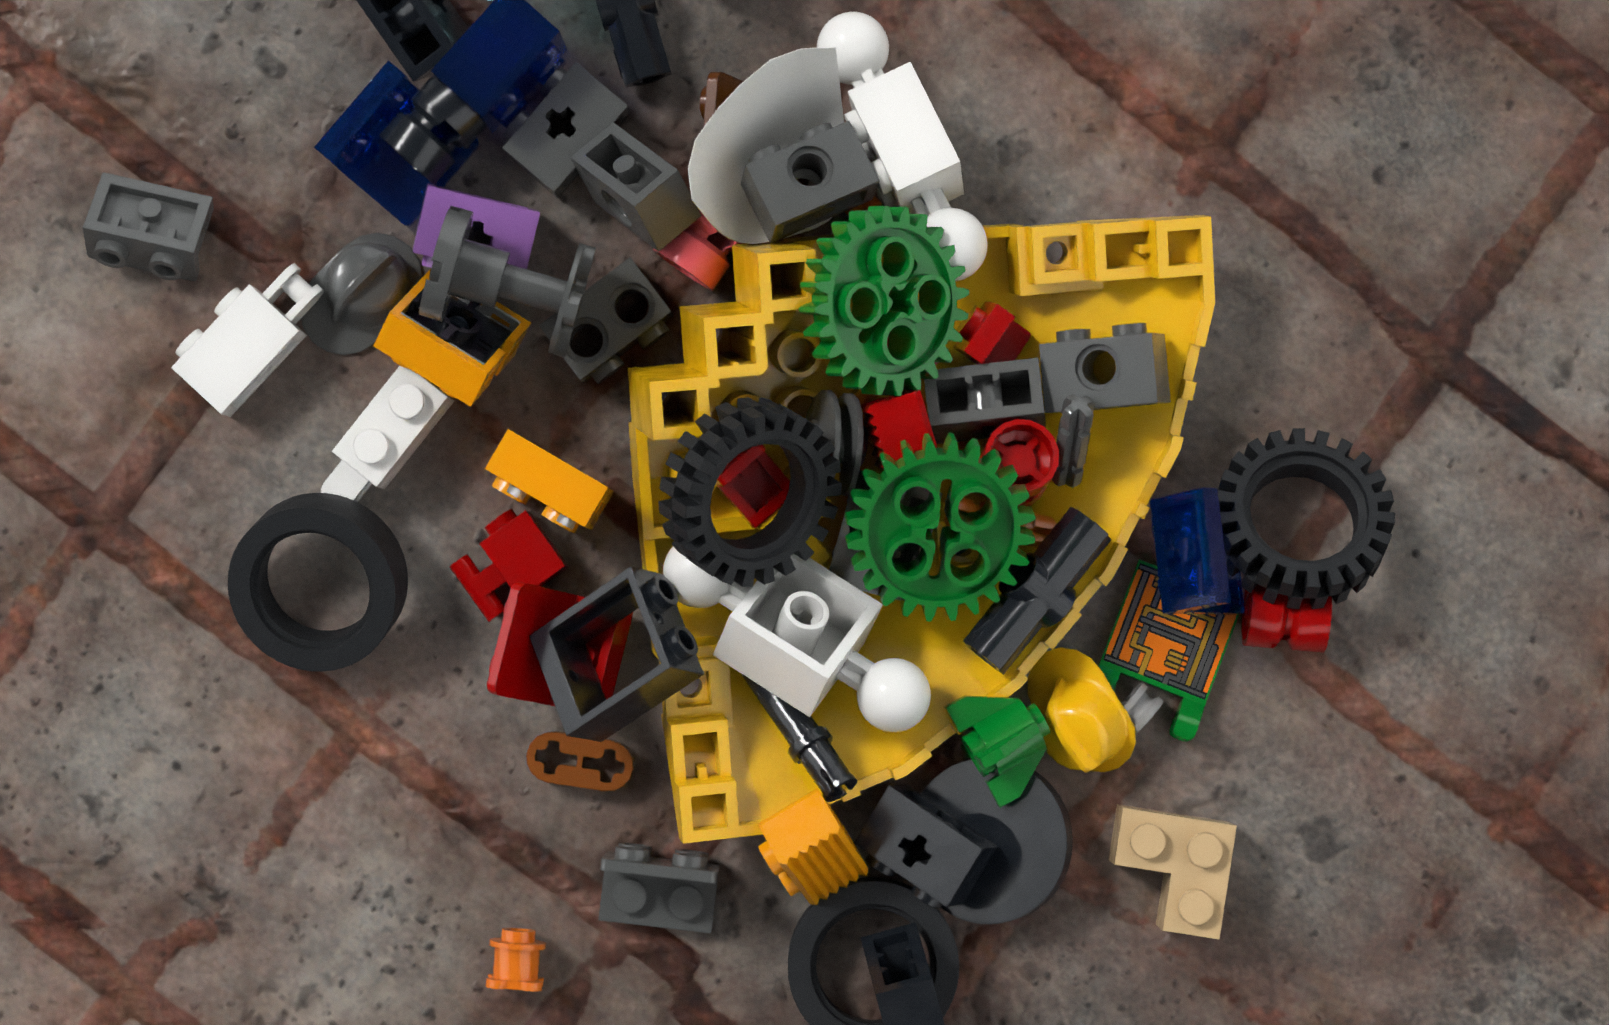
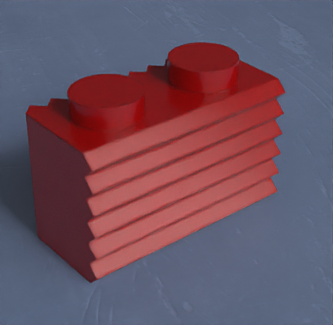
M921 390L903 391L901 396L890 395L861 405L862 412L865 415L863 423L868 425V435L871 436L868 444L875 447L871 455L878 458L874 466L884 470L879 455L882 452L890 455L895 461L902 458L900 441L906 440L914 452L922 450L923 436L929 433L935 448H938Z

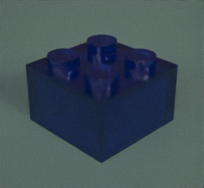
M494 0L435 65L431 72L437 80L471 108L486 123V128L493 133L500 124L507 129L516 116L523 110H526L529 103L524 98L538 82L544 85L557 69L565 66L566 60L562 58V55L567 51L560 31L527 1Z

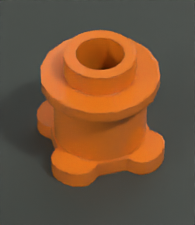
M502 928L501 937L489 940V945L495 947L493 973L488 974V978H486L487 988L530 992L542 991L544 978L538 976L540 950L546 949V942L535 940L536 930Z

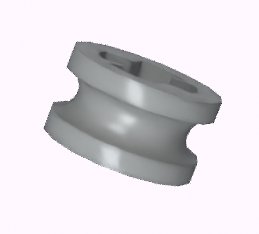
M1143 682L1137 685L1121 702L1135 726V734L1149 722L1164 702L1159 696L1156 698L1149 697L1147 694L1148 686Z

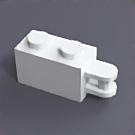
M295 263L287 267L263 293L250 284L243 291L238 287L231 290L214 310L219 317L204 333L200 329L194 330L184 339L175 352L180 358L171 368L222 415L231 417L307 336L296 323L319 300L324 290L318 284L313 287L309 285L299 275L301 268ZM283 292L296 302L286 314L273 304Z
M399 366L332 450L342 460L323 483L321 493L335 494L359 502L372 484L378 488L385 489L453 404L454 400L419 374Z

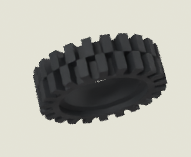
M746 397L737 399V408L727 402L716 406L719 422L705 413L695 422L703 433L699 438L687 431L683 433L678 442L687 447L689 451L684 458L670 453L666 465L677 471L678 474L676 478L661 477L659 489L672 498L658 501L659 513L669 519V521L662 524L665 534L675 540L672 545L680 554L724 583L732 585L734 581L742 587H753L754 578L764 585L774 582V569L785 576L795 571L796 568L790 557L792 554L807 561L815 553L805 542L811 535L821 542L824 541L829 531L818 524L820 517L835 519L838 507L827 501L826 496L841 495L842 483L831 477V475L841 472L840 461L830 455V453L835 451L831 440L822 436L824 432L817 425L770 399L759 397V401L756 402ZM763 444L779 445L789 462L791 476L789 491L783 506L774 519L761 531L737 540L721 538L712 523L710 510L712 492L718 477L727 464L741 452Z
M1293 428L1287 441H1284L1281 430L1270 432L1265 445L1256 438L1247 444L1244 455L1240 451L1237 452L1231 459L1228 470L1225 469L1220 480L1211 511L1213 517L1210 523L1211 536L1217 535L1214 544L1218 557L1228 556L1224 568L1231 577L1240 571L1244 574L1241 587L1249 593H1252L1258 584L1266 588L1262 600L1271 604L1275 603L1278 594L1288 596L1286 608L1299 609L1303 598H1310L1311 609L1324 608L1329 596H1332L1335 604L1347 600L1351 588L1358 593L1366 586L1369 576H1374L1392 537L1391 531L1395 524V512H1390L1394 499L1391 490L1382 492L1386 481L1384 474L1380 469L1371 474L1368 473L1372 459L1364 451L1355 460L1348 456L1353 443L1341 438L1336 449L1327 446L1330 435L1328 432L1317 430L1314 442L1305 441V428ZM1301 477L1321 482L1334 490L1349 509L1354 528L1352 540L1340 552L1325 559L1308 561L1284 556L1269 547L1259 536L1252 522L1250 511L1253 497L1264 486L1278 479Z

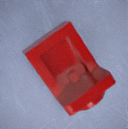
M985 301L981 308L975 305L968 312V319L962 320L957 331L963 337L962 342H956L953 348L976 365L1012 361L1020 354L1029 341L1031 334L1014 321L1015 316L997 303Z
M764 445L751 447L738 454L727 464L715 484L748 524L755 529L784 504L790 485L789 479L766 454Z

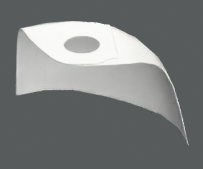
M835 47L801 48L770 59L730 94L717 108L696 137L688 165L691 199L709 223L728 239L746 244L769 242L741 186L744 168L749 163V158L759 150L771 145H779L781 149L798 143L801 141L800 137L806 131L817 125L831 123L832 127L844 123ZM799 169L793 172L795 179H808L815 185L821 183L820 177L812 170ZM831 218L822 221L818 224H815L811 227H808L804 230H801L790 236H794L823 225L824 223L828 222Z

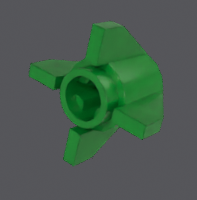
M964 695L944 706L959 733L971 727L972 732L961 737L963 744L960 747L965 756L971 758L982 777L994 771L997 773L994 777L986 780L985 783L998 807L1001 808L1019 798L1047 750L1043 737L1051 733L1037 705L1033 703L1026 707L1019 698Z

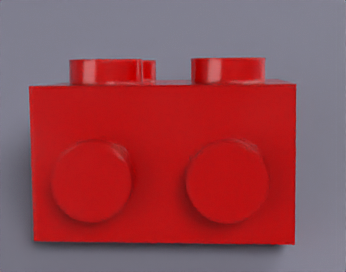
M519 581L512 585L504 606L503 620L495 652L490 662V673L487 681L489 693L555 707L529 635L584 599V596ZM633 612L585 644L606 700L613 696Z

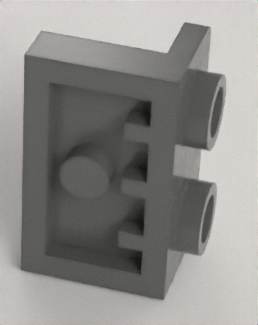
M103 172L83 225L87 256L112 268L127 266L149 271L165 280H177L180 278L196 281L200 271L198 254L214 210L213 197Z

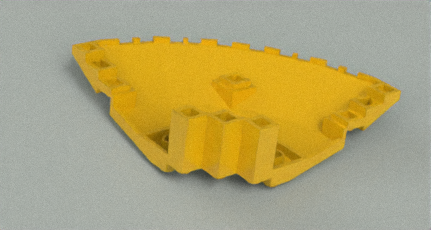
M1211 216L1081 220L1023 226L1014 223L982 225L988 242L986 257L974 274L966 279L955 281L956 287L969 290L968 296L957 300V308L968 313L975 305L981 308L985 301L999 304L1015 316L1014 321L1031 334L1029 341L1015 360L1038 357L1042 394L1043 384L1039 344L1057 342L1056 332L1090 329L1091 339L1113 337L1112 326L1146 323L1147 333L1165 334L1171 403L1094 410L1085 464L1083 465L1082 482L1077 487L1071 488L1066 484L1057 486L1051 479L1042 497L1031 506L1035 514L1052 517L1056 523L1059 522L1070 507H1073L1105 530L1111 541L1073 587L1076 591V598L1067 615L1055 625L1041 628L1004 675L978 657L963 642L994 603L986 595L982 594L977 597L979 613L976 615L968 608L966 603L959 604L955 621L950 620L945 607H937L935 616L929 622L926 621L922 605L917 604L908 617L903 616L899 600H894L889 605L882 606L865 643L858 653L873 663L887 658H900L915 664L928 679L931 689L930 706L924 718L914 727L902 732L883 731L871 725L862 715L857 702V691L839 679L835 682L811 716L818 726L828 729L833 736L832 747L850 773L857 779V784L852 790H849L845 784L842 785L847 794L838 800L848 801L860 796V791L891 778L898 780L907 776L932 757L930 752L955 733L958 735L963 733L964 731L960 733L957 731L944 706L964 695L1009 697L1020 689L1029 679L1026 675L1049 648L1053 650L1082 616L1079 612L1102 584L1107 586L1115 576L1128 551L1125 546L1139 519H1145L1150 509L1147 507L1151 496L1161 477H1167L1182 448L1184 437H1181L1180 434L1188 400L1193 401L1197 382L1193 381L1200 348L1206 345L1215 307ZM834 235L787 238L771 244L766 242L732 245L736 302L680 306L684 363L628 368L632 421L628 422L632 478L642 568L644 570L663 574L665 558L673 547L672 543L675 540L665 534L662 524L669 521V519L659 513L658 501L672 498L659 489L661 477H677L678 472L666 465L670 453L682 458L686 456L689 449L678 442V440L685 431L697 438L703 434L695 421L704 413L719 422L716 406L727 402L737 408V399L749 397L758 402L760 397L770 399L778 405L780 403L806 418L814 397L821 390H832L837 398L843 393H854L859 399L860 405L890 396L862 394L861 389L843 387V377L828 376L826 374L830 359L814 358L812 355L817 345L821 342L819 337H804L803 331L814 323L813 315L799 312L800 306L812 302V294L801 289L800 282L814 281L816 275L805 262L807 259H822L824 255L816 241L818 238H835ZM1058 242L1063 250L1062 256L1057 262L1051 263L1046 257V249L1051 243ZM851 298V300H850V309H851V311H852V304H853L852 298ZM955 320L953 326L955 330L958 329L962 320ZM719 328V335L716 338V329ZM947 342L946 347L953 360L951 363L939 362L936 367L937 369L976 364L953 348L956 342ZM1108 352L1101 353L1096 358L1093 366L1095 377L1103 384L1109 382L1116 371L1115 360ZM921 379L920 390L927 410L924 379ZM667 392V396L662 402V393ZM1045 413L1046 429L1057 441L1062 413ZM989 438L978 439L980 456ZM969 441L957 442L958 450L963 451ZM763 444L766 448V454L790 481L789 462L784 451L779 445ZM868 444L866 457L862 466H860V470L869 469L881 474L884 470L874 466L878 458L871 455L875 447ZM937 444V447L942 448L943 444ZM836 473L834 478L839 481V473ZM944 479L940 487V492L943 495L940 502L939 525L932 531L936 548L929 570V575L931 576L937 575L940 567V535L942 528L946 526L944 523V506L947 492L951 485L950 479ZM715 485L712 492L710 510L712 523L717 534L723 539L737 540L759 532L758 528H752ZM979 492L970 493L963 497L973 500L975 506H979L981 502L986 503V499ZM843 495L827 496L838 507L835 519L823 517L818 522L820 526L829 531L823 542L818 540L831 555V558L822 565L828 570L847 506L848 497ZM1018 545L1025 553H1034L1037 549L1028 545ZM968 548L961 554H955L950 563L959 568L968 567L977 560L979 552ZM998 582V583L995 585V587H996V589H997L998 594L1000 595L1001 592L999 591V582ZM863 591L864 593L871 596L878 602L882 603L880 596ZM678 601L677 607L685 627L696 640L698 646L696 655L704 673L703 676L698 678L699 686L694 693L683 694L678 691L662 702L663 714H661L679 839L684 844L763 835L758 823L814 791L818 786L803 764L795 763L788 754L790 745L740 672L713 656L732 611L720 603L707 608H693ZM651 640L652 653L658 658Z

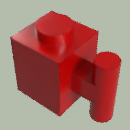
M511 508L485 526L484 529L489 534V537L479 544L493 562L491 565L480 572L470 556L466 554L449 566L488 622H491L503 613L504 604L494 591L505 583H508L510 588L518 581L542 587L569 567L533 515L526 510L517 516Z

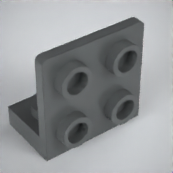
M618 843V846L615 847V852L607 851L601 858L600 870L604 871L599 921L703 933L712 932L720 864L708 863L709 853L675 849L672 858L651 856L652 846Z

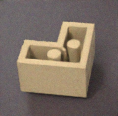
M1117 804L1108 860L1114 865L1164 872L1156 925L1162 931L1220 940L1237 825L1228 821Z

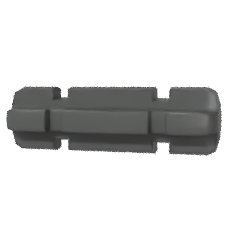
M1071 394L1063 400L1062 417L1060 418L1056 441L1059 449V465L1052 478V481L1057 486L1066 484L1074 488L1082 482L1083 465L1086 460L1095 405L1088 396L1079 398Z

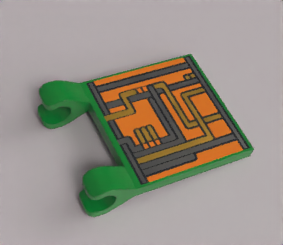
M1139 559L1098 667L1102 670L1114 691L1119 675L1122 674L1181 697L1182 700L1169 728V735L1183 742L1192 740L1198 730L1205 704L1244 600Z

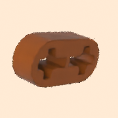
M551 731L537 736L530 743L526 753L530 772L537 779L547 783L599 791H615L623 787L630 780L634 771V757L630 749L623 743L613 739H605L602 742L566 736L565 732ZM550 741L560 742V752L578 756L577 764H559L555 773H550L546 771V762L537 760L538 750L547 749ZM606 749L615 750L616 760L625 764L624 772L614 773L611 781L601 780V770L583 767L585 757L598 759L604 757Z

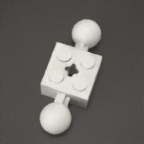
M841 13L824 25L818 36L817 48H836L840 83L853 86V89L848 91L852 111L845 113L844 117L846 122L850 121L868 158L872 160L871 164L880 180L876 193L883 206L909 207L910 214H926L928 216L927 227H942L944 232L939 246L942 248L955 245V253L949 260L951 266H965L966 269L955 281L966 279L974 274L982 265L986 257L988 242L985 230L975 216L962 209L951 208L949 201L964 195L960 160L911 62L884 74L882 69L888 59L889 41L881 24L865 13Z
M674 547L670 549L664 561L663 575L674 586L678 595V601L693 608H707L720 603L732 611L714 650L713 656L808 717L813 714L838 679L857 691V702L862 715L871 725L880 730L902 732L917 725L926 715L931 701V689L928 679L919 667L910 661L900 658H887L873 663L858 653L883 606L882 603L811 558L804 561L797 555L792 554L790 557L796 568L792 573L785 576L774 569V582L764 585L757 580L753 587H742L734 581L732 585L720 581L686 559Z

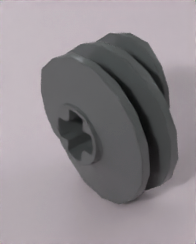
M821 390L814 397L805 419L817 425L824 432L822 436L831 440L835 451L830 453V455L840 461L841 472H839V482L842 483L841 495L848 497L851 496L850 493L856 486L860 466H862L866 457L868 430L863 426L862 408L859 399L854 393H843L837 398L832 390Z

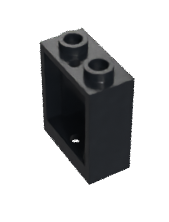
M630 566L529 635L566 736L602 742L704 675L696 655L698 652L696 640L685 627L677 607V592L672 583L663 574ZM639 608L661 664L606 700L585 644Z

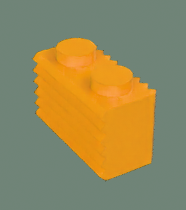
M818 788L758 823L760 830L767 840L760 844L758 848L775 876L778 875L790 896L801 892L809 904L818 905L820 898L828 899L829 892L837 894L839 886L847 888L849 881L857 882L859 875L867 876L868 866L848 831Z

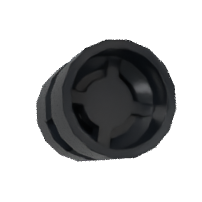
M431 76L411 98L413 110L410 113L399 112L379 134V137L417 172L435 185L455 163L453 151L456 148L467 149L487 125L450 89ZM437 125L436 132L432 133L430 131L431 128Z

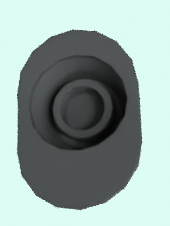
M381 233L362 235L345 245L309 283L312 287L318 284L324 290L319 300L301 318L303 329L311 341L326 352L341 355L362 352L374 344L389 312L422 278L419 260L410 246L395 236Z

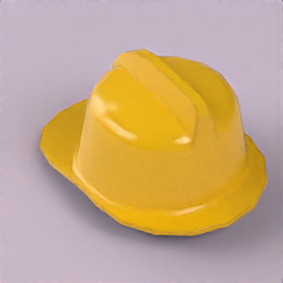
M1059 647L1046 651L1030 670L1028 675V696L1031 704L1035 703L1050 728L1051 733L1043 737L1048 755L1058 764L1068 769L1082 770L1085 773L1090 771L1107 772L1120 768L1130 759L1136 745L1135 726L1104 673L1092 658L1077 649Z

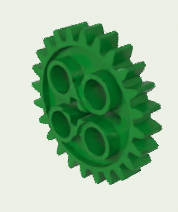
M869 206L868 210L850 211L849 221H834L831 227L835 238H818L816 241L824 255L823 258L807 259L805 262L816 273L814 281L800 282V288L812 294V302L800 306L799 312L813 315L814 323L803 331L804 337H819L821 341L812 353L813 357L830 359L826 374L828 376L843 377V387L861 389L862 394L901 396L903 390H920L921 379H937L939 376L935 362L951 363L953 360L946 347L947 342H962L963 340L960 333L953 328L955 320H966L969 316L964 310L957 308V300L968 296L969 290L956 287L955 279L960 277L966 269L965 266H951L949 260L955 253V245L941 248L939 242L943 236L944 229L942 227H927L928 216L926 214H910L909 207ZM851 298H852V302H853V304H852V311H851V309H850V300H851Z
M929 433L924 434L922 450L914 452L906 440L900 441L902 458L895 461L885 452L880 453L884 471L879 474L873 470L864 469L862 473L870 487L869 491L852 489L850 493L853 502L862 508V510L845 512L847 525L859 529L845 535L848 549L861 550L851 558L855 571L869 569L863 577L864 586L868 591L883 584L879 596L884 606L901 597L900 607L903 616L908 617L916 605L919 604L922 605L926 621H932L937 607H945L950 620L955 621L958 605L966 603L968 608L976 615L979 613L977 597L984 594L990 600L997 603L1000 601L995 585L999 581L1011 586L1017 584L1016 578L1009 568L1011 564L1018 566H1028L1029 564L1026 553L1018 547V545L1035 543L1032 530L1021 526L1036 519L1032 507L1020 505L1030 497L1025 484L1011 486L1018 477L1013 465L1005 466L997 471L1001 462V456L996 449L989 451L985 456L979 458L980 445L975 438H972L967 443L963 451L958 450L954 433H948L942 448H935ZM944 479H950L951 485L947 492L944 506L950 526H945L941 530L939 572L937 575L931 576L929 575V570L933 562L936 546L930 529H935L939 525L941 482ZM920 486L930 491L926 501L919 506L909 507L900 502L905 491L912 487ZM979 492L987 496L984 506L975 512L967 513L958 508L963 497L970 493ZM905 543H915L922 547L920 554L910 562H900L893 558L894 551ZM970 548L979 552L977 560L968 567L959 568L950 563L956 552L962 549Z

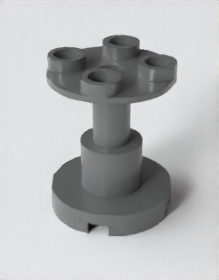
M450 206L443 221L431 260L433 264L429 280L426 279L419 315L442 322L452 296L495 308L498 297L558 314L548 353L565 357L577 312H579L596 248L579 243L568 281L508 264L510 252L468 240L474 212Z

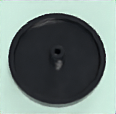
M967 760L941 772L926 786L921 794L996 844L998 848L965 902L950 907L942 905L941 908L959 919L978 924H999L1017 920L1035 912L1046 904L1062 884L1070 865L1073 849L1070 818L1060 795L1036 771H1034L1019 798L1001 808L998 807L985 783L986 780L994 777L997 773L994 771L982 777L972 760ZM927 839L917 840L915 843L922 849L920 860L931 858V855L924 849L928 841Z

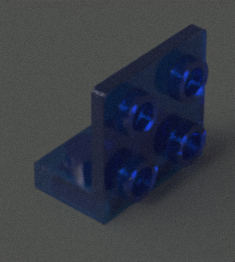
M388 60L314 148L403 225L410 227L419 218L427 184L432 183L417 172L379 137V134L399 112L410 113L413 110L411 98L419 91L408 77ZM437 125L431 128L430 131L432 133L436 132ZM477 138L467 149L456 148L453 151L455 163L435 185L445 187L478 149L480 143Z
M1202 487L1151 499L1152 534L1155 542L1159 576L1158 588L1161 595L1163 614L1235 615L1243 613L1245 607L1241 587V574L1239 572L1231 577L1227 572L1226 561L1228 556L1225 555L1217 488Z

